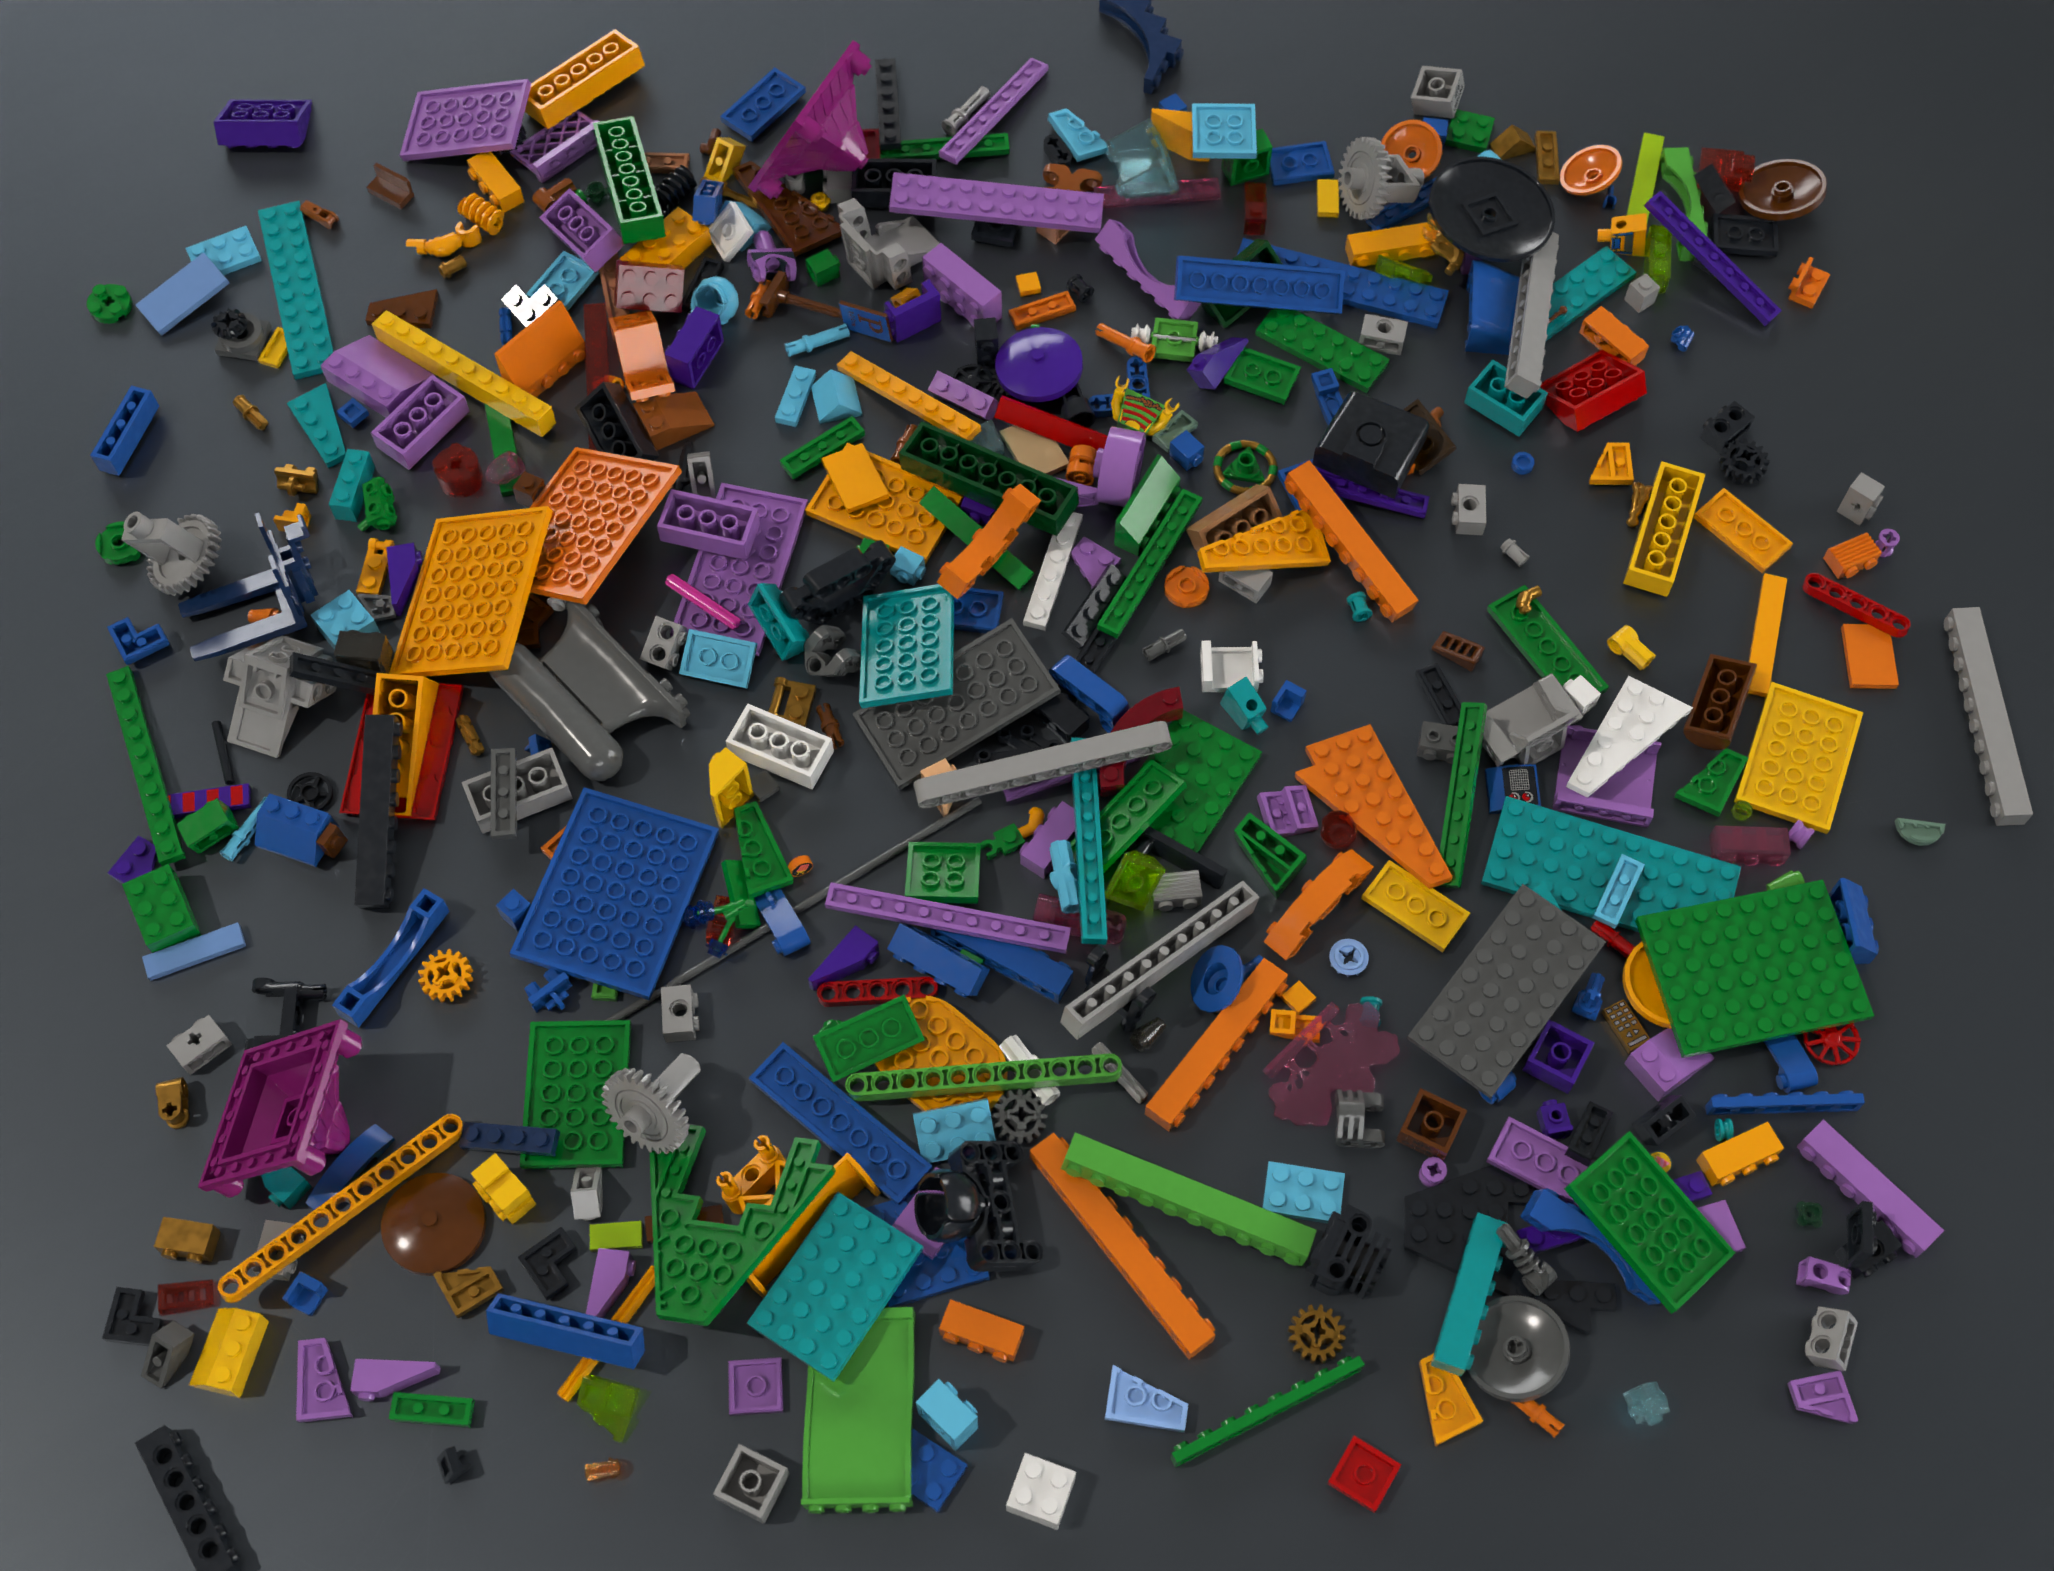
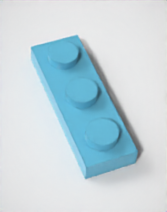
M800 366L794 367L775 415V423L797 427L811 391V386L816 378V370Z
M1624 854L1620 856L1592 917L1593 919L1614 929L1616 928L1645 864Z

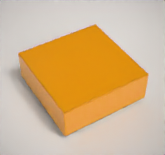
M1037 272L1016 275L1020 297L1041 293Z
M1300 980L1281 995V999L1292 1011H1296L1297 1015L1316 1001V997Z

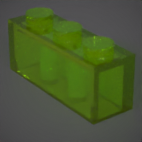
M1651 224L1645 243L1644 274L1646 273L1660 286L1658 293L1665 294L1671 278L1672 234L1664 226Z

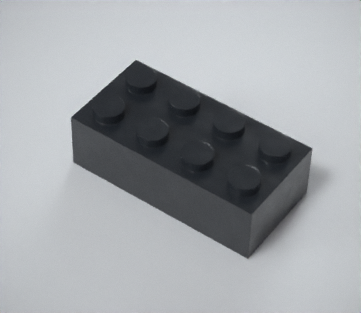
M868 158L869 160L862 169L858 167L855 171H852L851 196L864 208H889L894 172L937 177V159Z

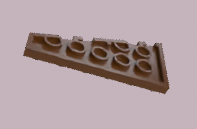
M749 161L732 168L735 178L786 248L792 249L795 257L842 237L840 224L835 221L833 216L830 214L826 215L818 210L817 205L795 190H789L784 183L781 184L784 189L777 199L774 196L769 199L759 190L755 193L750 190L748 186L761 169L754 162Z

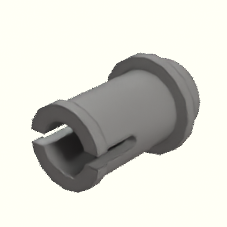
M1509 538L1500 547L1503 550L1502 553L1507 554L1519 567L1530 558L1516 544V540L1512 541Z

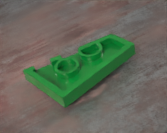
M1725 748L1707 764L1704 770L1695 775L1684 788L1678 790L1674 798L1719 817L1748 757Z

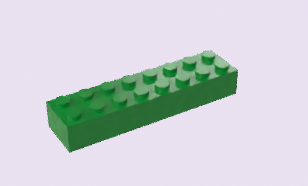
M634 116L594 122L593 128L596 145L623 244L666 237L662 211Z

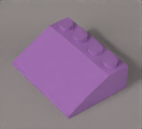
M371 335L334 351L320 365L329 383L385 418L425 380L434 375Z

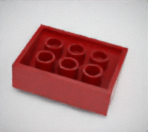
M1600 350L1543 381L1540 386L1541 389L1548 392L1545 404L1564 425L1577 432L1647 394L1645 371L1604 350Z

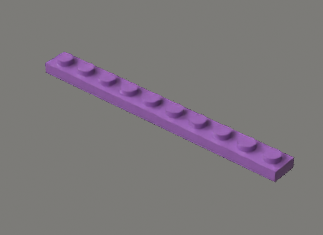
M832 882L830 883L825 902V908L1064 954L1067 952L1071 933L1070 927Z

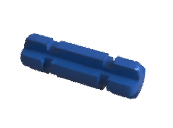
M501 307L499 309L500 341L503 346L513 338L512 314L508 307Z

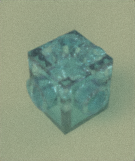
M1657 1381L1643 1383L1623 1393L1628 1405V1412L1636 1424L1647 1423L1648 1426L1655 1425L1663 1421V1415L1671 1412L1668 1407L1667 1397L1660 1390Z

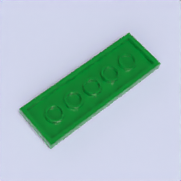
M1272 309L1255 333L1256 336L1321 370L1332 368L1336 378L1366 394L1386 369L1390 360L1299 311Z
M1526 585L1488 605L1487 611L1541 678L1552 673L1563 687L1568 680L1572 679L1574 681L1581 675L1601 695L1607 692L1609 686L1536 598L1531 600L1530 606L1532 609L1530 612L1525 614L1519 612V608L1516 607L1517 597L1521 592L1528 589Z
M1152 759L1100 811L1103 874L1187 787L1184 780ZM1074 838L1071 841L1074 862L1077 864L1076 840Z

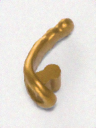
M1633 482L1632 508L1629 511L1630 517L1626 521L1629 527L1638 526V516L1641 514L1643 506L1648 501L1649 494L1652 491L1651 485H1644L1639 482Z

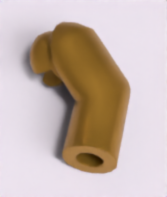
M1537 585L1518 595L1516 607L1519 608L1521 614L1530 612L1532 609L1530 606L1531 600L1542 596L1540 587Z

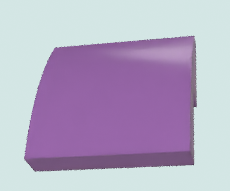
M1306 785L1285 786L1282 791L1261 792L1258 794L1257 800L1264 823L1280 836L1288 837L1318 829L1319 825Z

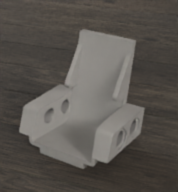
M855 198L837 204L841 222L840 229L848 263L873 290L886 281L895 290L913 282L910 267L923 261L922 257L940 244L914 216L905 220L878 223L876 225V234L871 236L865 208Z
M279 636L270 639L266 643L261 642L251 645L228 657L223 681L240 687L227 742L275 758L280 757L284 741L299 706L309 708L334 693L337 689L335 686L290 677V656L295 652L333 661V658L323 654V648L287 636Z
M1551 673L1533 683L1531 687L1487 711L1482 746L1497 767L1512 757L1519 764H1536L1564 748L1567 726L1579 722L1583 715Z

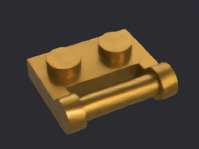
M776 677L774 694L769 711L767 712L806 727L816 693V685ZM784 690L790 691L784 715H779L778 710Z

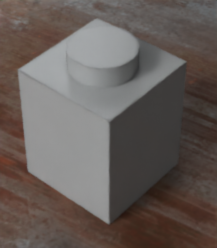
M1645 273L1629 284L1624 300L1640 313L1655 303L1660 286Z

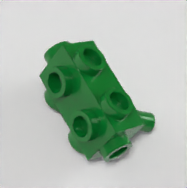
M374 477L370 481L363 483L366 518L357 525L358 528L364 532L372 525L382 531L396 525L397 515L393 507L395 497L391 486L385 483V479L382 477Z

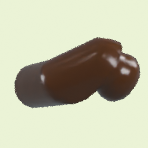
M718 128L711 130L707 143L700 144L701 154H707V156L712 154L717 137H721V131Z

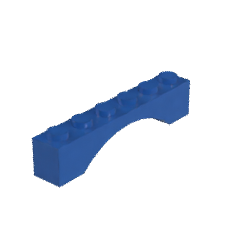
M425 888L420 892L409 906L398 932L384 953L362 976L347 985L332 1004L340 1017L358 1028L362 1025L450 912L442 898Z
M1548 1188L1533 1192L1520 1218L1541 1232H1569L1594 1243L1616 1265L1629 1292L1648 1305L1661 1303L1593 1222L1580 1213L1581 1210L1571 1203L1566 1204L1559 1199L1558 1193Z

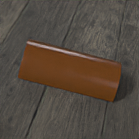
M1710 654L1691 706L1693 709L1689 713L1683 728V733L1690 742L1709 750H1722L1730 745L1757 669V664Z

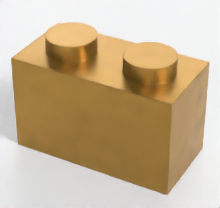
M163 1217L154 1248L161 1253L162 1257L176 1260L178 1256L185 1257L187 1261L201 1264L202 1260L212 1262L221 1231L213 1224Z

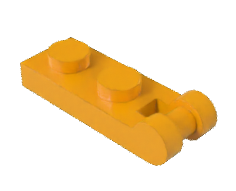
M377 538L369 539L368 551L356 589L357 595L382 594L388 573L386 547L395 546L393 540H385L384 542L379 541ZM378 550H384L383 554H377Z

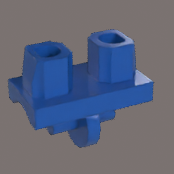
M549 969L543 975L548 984L540 988L536 982H532L525 987L529 997L528 1001L537 1013L544 1007L548 1010L554 1006H557L560 1010L564 1009L565 1005L562 1000L569 996L566 990L572 987V984L565 972L560 973Z

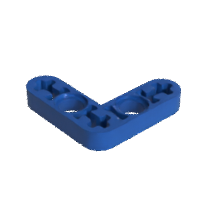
M1132 357L1127 361L1128 389L1150 398L1146 363L1140 357ZM1134 366H1138L1139 374L1135 375ZM1140 382L1144 387L1136 389L1133 387V384ZM1113 394L1094 395L1088 399L1096 418L1113 417L1111 408ZM1098 404L1100 408L1097 409L1094 405Z

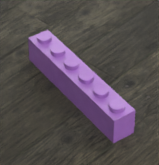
M1824 1119L1797 1146L1802 1156L1818 1166L1821 1173L1827 1179L1833 1180L1845 1196L1852 1198L1857 1204H1860L1862 1201L1873 1202V1211L1877 1214V1222L1884 1221L1903 1245L1902 1249L1908 1254L1917 1258L1944 1232L1934 1220Z

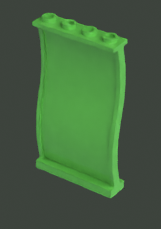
M913 1307L884 1308L835 1382L808 1365L801 1505L804 1509H808V1513L821 1514L825 1512V1509H835L837 1513H850L852 1508H862V1512L867 1513L878 1512L879 1508H889L891 1512H904L906 1507H913L912 1428L916 1313Z

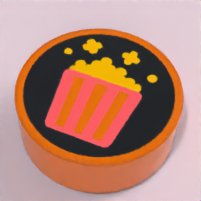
M802 855L791 860L788 868L792 876L799 877L808 873L813 868V863L809 856Z

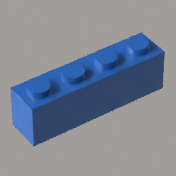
M132 385L90 455L99 471L120 476L159 408V404L152 391Z
M900 923L887 950L894 953L893 957L904 963L908 961L914 964L913 969L922 974L928 972L935 976L933 979L935 982L944 986L949 984L955 988L954 992L965 998L978 995L990 971L989 968L911 924Z

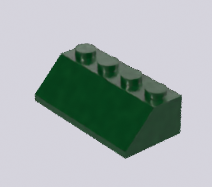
M1256 239L1232 259L1283 265L1269 241ZM1201 303L1203 309L1224 329L1251 308Z

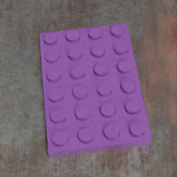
M522 79L417 92L400 157L403 161L515 149L531 88L530 81Z

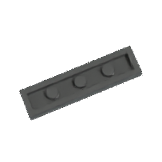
M515 748L491 750L492 840L517 838V752Z

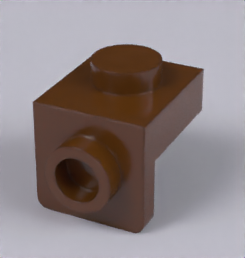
M329 823L316 843L324 851L325 855L335 859L348 839L338 826Z

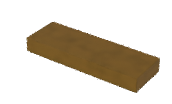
M1535 131L1537 180L1541 184L1559 185L1556 131Z

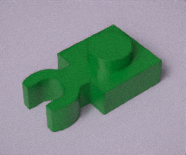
M1012 823L994 832V840L987 839L982 841L981 850L988 847L991 848L992 851L986 853L987 860H991L997 856L999 851H1002L1003 855L1006 856L1022 848L1025 840L1015 823Z

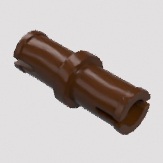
M823 703L825 712H823L821 704L818 705L816 712L822 723V732L827 737L832 738L833 749H837L835 740H837L841 748L844 745V740L839 731L840 724L834 718L830 704Z

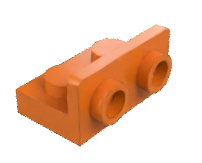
M1809 257L1806 264L1801 263L1796 273L1799 277L1793 278L1788 288L1792 290L1788 299L1812 309L1830 274L1811 266L1814 258Z

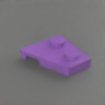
M1841 1370L1797 1379L1787 1383L1796 1410L1850 1424L1858 1422Z

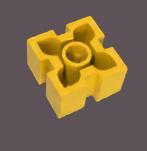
M496 1153L471 1173L475 1179L472 1185L483 1200L489 1203L502 1221L508 1219L513 1225L537 1205L527 1188L509 1170Z

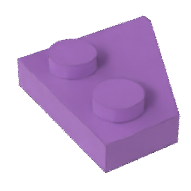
M1085 536L1071 551L1073 561L1080 567V572L1084 578H1087L1091 589L1108 565L1113 564L1117 568L1121 563V558Z

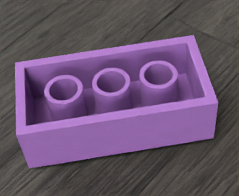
M570 188L539 217L551 232L595 273L625 245L619 234Z
M942 243L938 244L922 257L924 281L929 279L940 293L941 301L953 307L955 312L960 316H964L973 327L974 319L996 317V323L1002 319V291Z
M431 375L371 432V435L378 449L410 470L470 411L465 396L434 375Z
M671 489L657 524L660 541L747 560L760 526L758 508Z

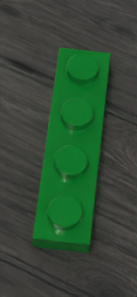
M851 416L780 459V465L793 480L821 463V458L839 452L847 443L852 444L864 437L865 430Z

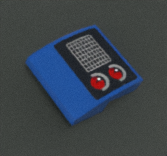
M1536 764L1506 765L1485 770L1489 814H1501L1506 796L1541 806Z

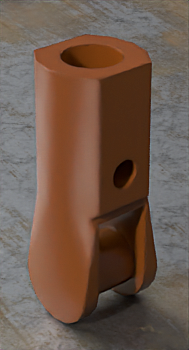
M306 200L300 206V211H302L303 215L317 221L327 229H331L332 224L339 220V217L334 212L324 209L309 200Z

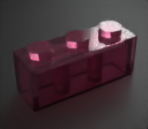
M1715 826L1709 835L1711 858L1731 864L1744 863L1745 865H1756L1761 863L1770 866H1780L1785 864L1791 855L1788 828Z

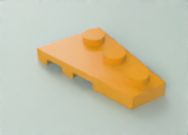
M1432 1354L1421 1359L1419 1366L1436 1447L1481 1424L1483 1419L1459 1376L1430 1366L1434 1355Z

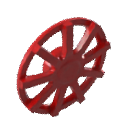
M1855 1023L1846 1024L1840 1030H1837L1835 1026L1825 1028L1824 1031H1811L1820 1035V1039L1809 1042L1808 1032L1803 1033L1804 1044L1809 1053L1818 1061L1828 1065H1842L1851 1061L1859 1051L1861 1038L1854 1026ZM1850 1028L1854 1037L1842 1036V1033ZM1842 1042H1855L1854 1050L1852 1051ZM1821 1044L1824 1048L1818 1056L1811 1049V1046ZM1838 1047L1843 1049L1849 1057L1840 1060ZM1827 1050H1833L1835 1061L1823 1059Z

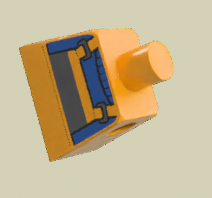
M1647 213L1613 217L1611 219V229H1598L1597 242H1610V249L1615 254L1645 256Z

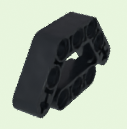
M882 540L872 543L864 554L859 548H853L809 571L803 577L804 586L785 589L780 594L779 600L791 617L824 624L862 603L863 596L873 595L894 565L896 558Z

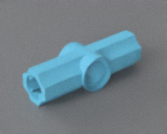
M1057 840L1052 842L1049 848L1054 870L1050 873V880L1053 887L1058 891L1061 911L1065 914L1078 913L1080 911L1077 864L1074 862L1071 842Z

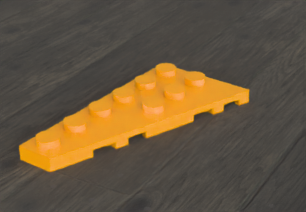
M1298 509L1282 518L1277 517L1252 527L1244 533L1234 534L1229 539L1219 540L1204 546L1197 552L1203 573L1328 566L1331 562L1323 533L1313 525L1312 519L1307 512L1303 510L1298 511Z

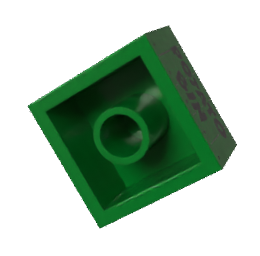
M1263 128L1256 130V159L1222 158L1221 169L1230 186L1269 175L1273 146Z

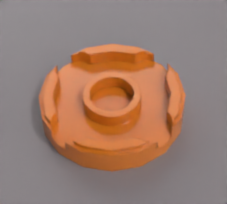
M1178 566L1166 575L1164 592L1167 599L1174 605L1182 608H1193L1202 604L1207 598L1209 580L1205 573L1197 567Z

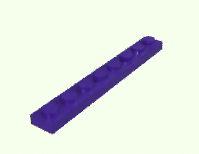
M1661 191L1647 201L1644 207L1764 326L1782 311Z
M1702 1171L1673 1179L1692 1203L1712 1195ZM1581 1210L1580 1213L1587 1217V1215ZM1533 1226L1515 1232L1520 1240H1528L1530 1243L1529 1248H1532L1535 1254L1583 1239V1237L1569 1232H1541Z

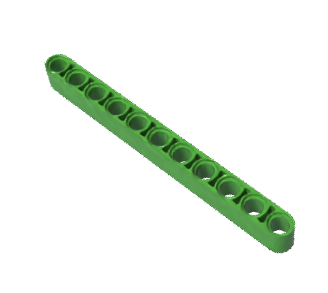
M1109 1053L865 1072L850 1075L846 1080L845 1086L851 1099L862 1102L1107 1083L1117 1081L1121 1077L1122 1062L1117 1055ZM1109 1063H1113L1118 1068L1110 1073L1105 1071L1104 1067ZM1083 1065H1088L1092 1068V1071L1086 1075L1081 1074L1078 1070ZM1058 1067H1063L1067 1070L1066 1074L1061 1077L1054 1075L1053 1072ZM1033 1069H1038L1042 1072L1035 1079L1028 1076V1073ZM1007 1071L1016 1073V1077L1013 1080H1005L1003 1075ZM982 1073L991 1075L990 1080L987 1082L978 1081V1077ZM957 1075H963L966 1079L962 1084H955L952 1082L953 1078ZM932 1077L940 1078V1082L936 1086H929L927 1082ZM906 1079H913L915 1081L911 1088L902 1087V1083ZM881 1081H888L890 1083L886 1090L877 1089V1085ZM856 1083L864 1084V1088L860 1092H853L852 1087Z

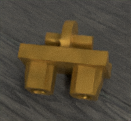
M286 464L284 468H275L274 474L277 477V489L287 490L289 496H295L298 491L313 494L318 492L316 468L307 467L305 470H297V467L292 464Z

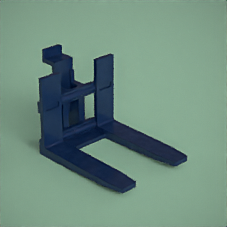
M255 513L258 527L272 554L268 556L272 569L199 594L178 604L180 614L185 618L275 591L282 611L276 615L214 636L191 646L190 651L194 661L220 656L308 627L304 617L305 611L302 602L308 604L315 601L314 596H317L318 592L309 571L312 568L307 555L302 556L301 552H304L300 540L310 537L301 514L297 515L298 522L284 526L289 545L279 548L272 531L267 530L260 513Z

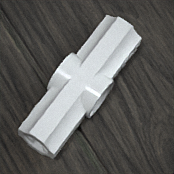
M1017 1035L1008 1037L999 1045L1007 1061L1039 1059L1028 1051ZM1033 1069L1028 1073V1076L1035 1079L1042 1072L1038 1069ZM1057 1087L1029 1089L1035 1097L1038 1096L1040 1098L1038 1102L1045 1106L1050 1105L1060 1096Z

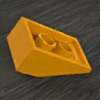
M1152 108L1151 141L1188 160L1209 162L1210 158H1193L1192 112Z

